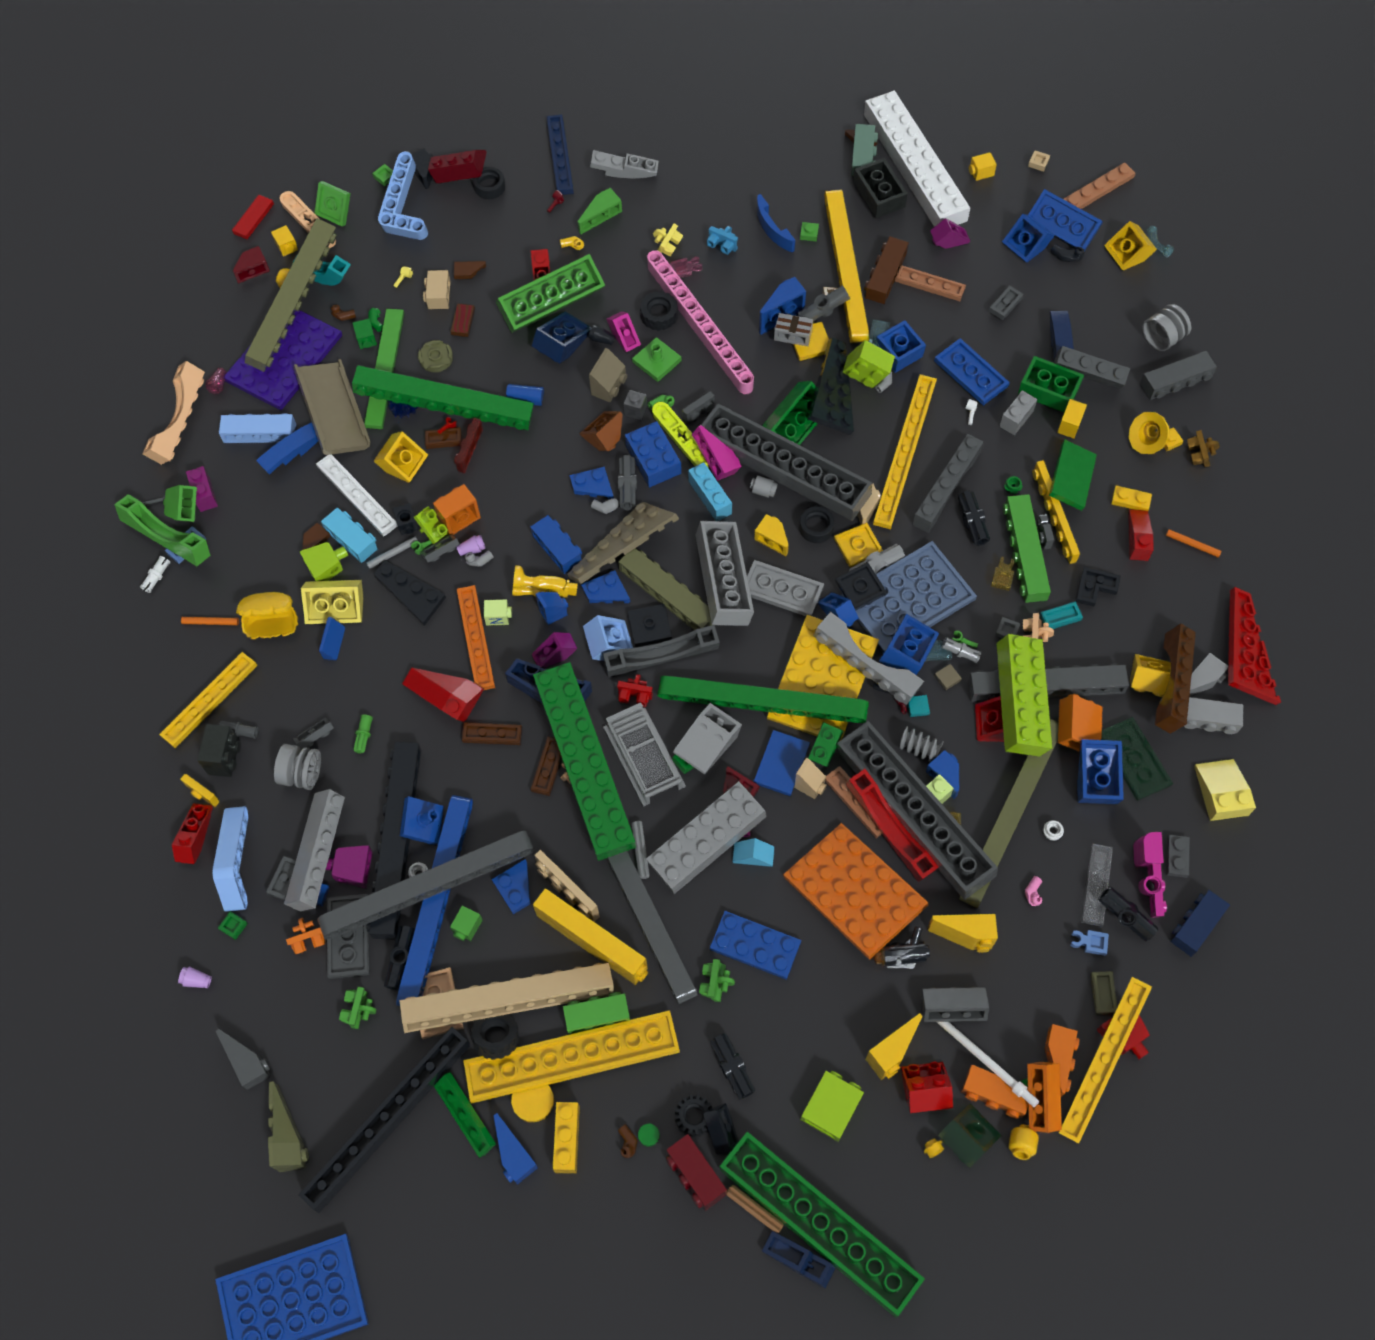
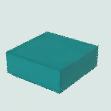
M927 695L913 696L908 702L910 717L930 715Z

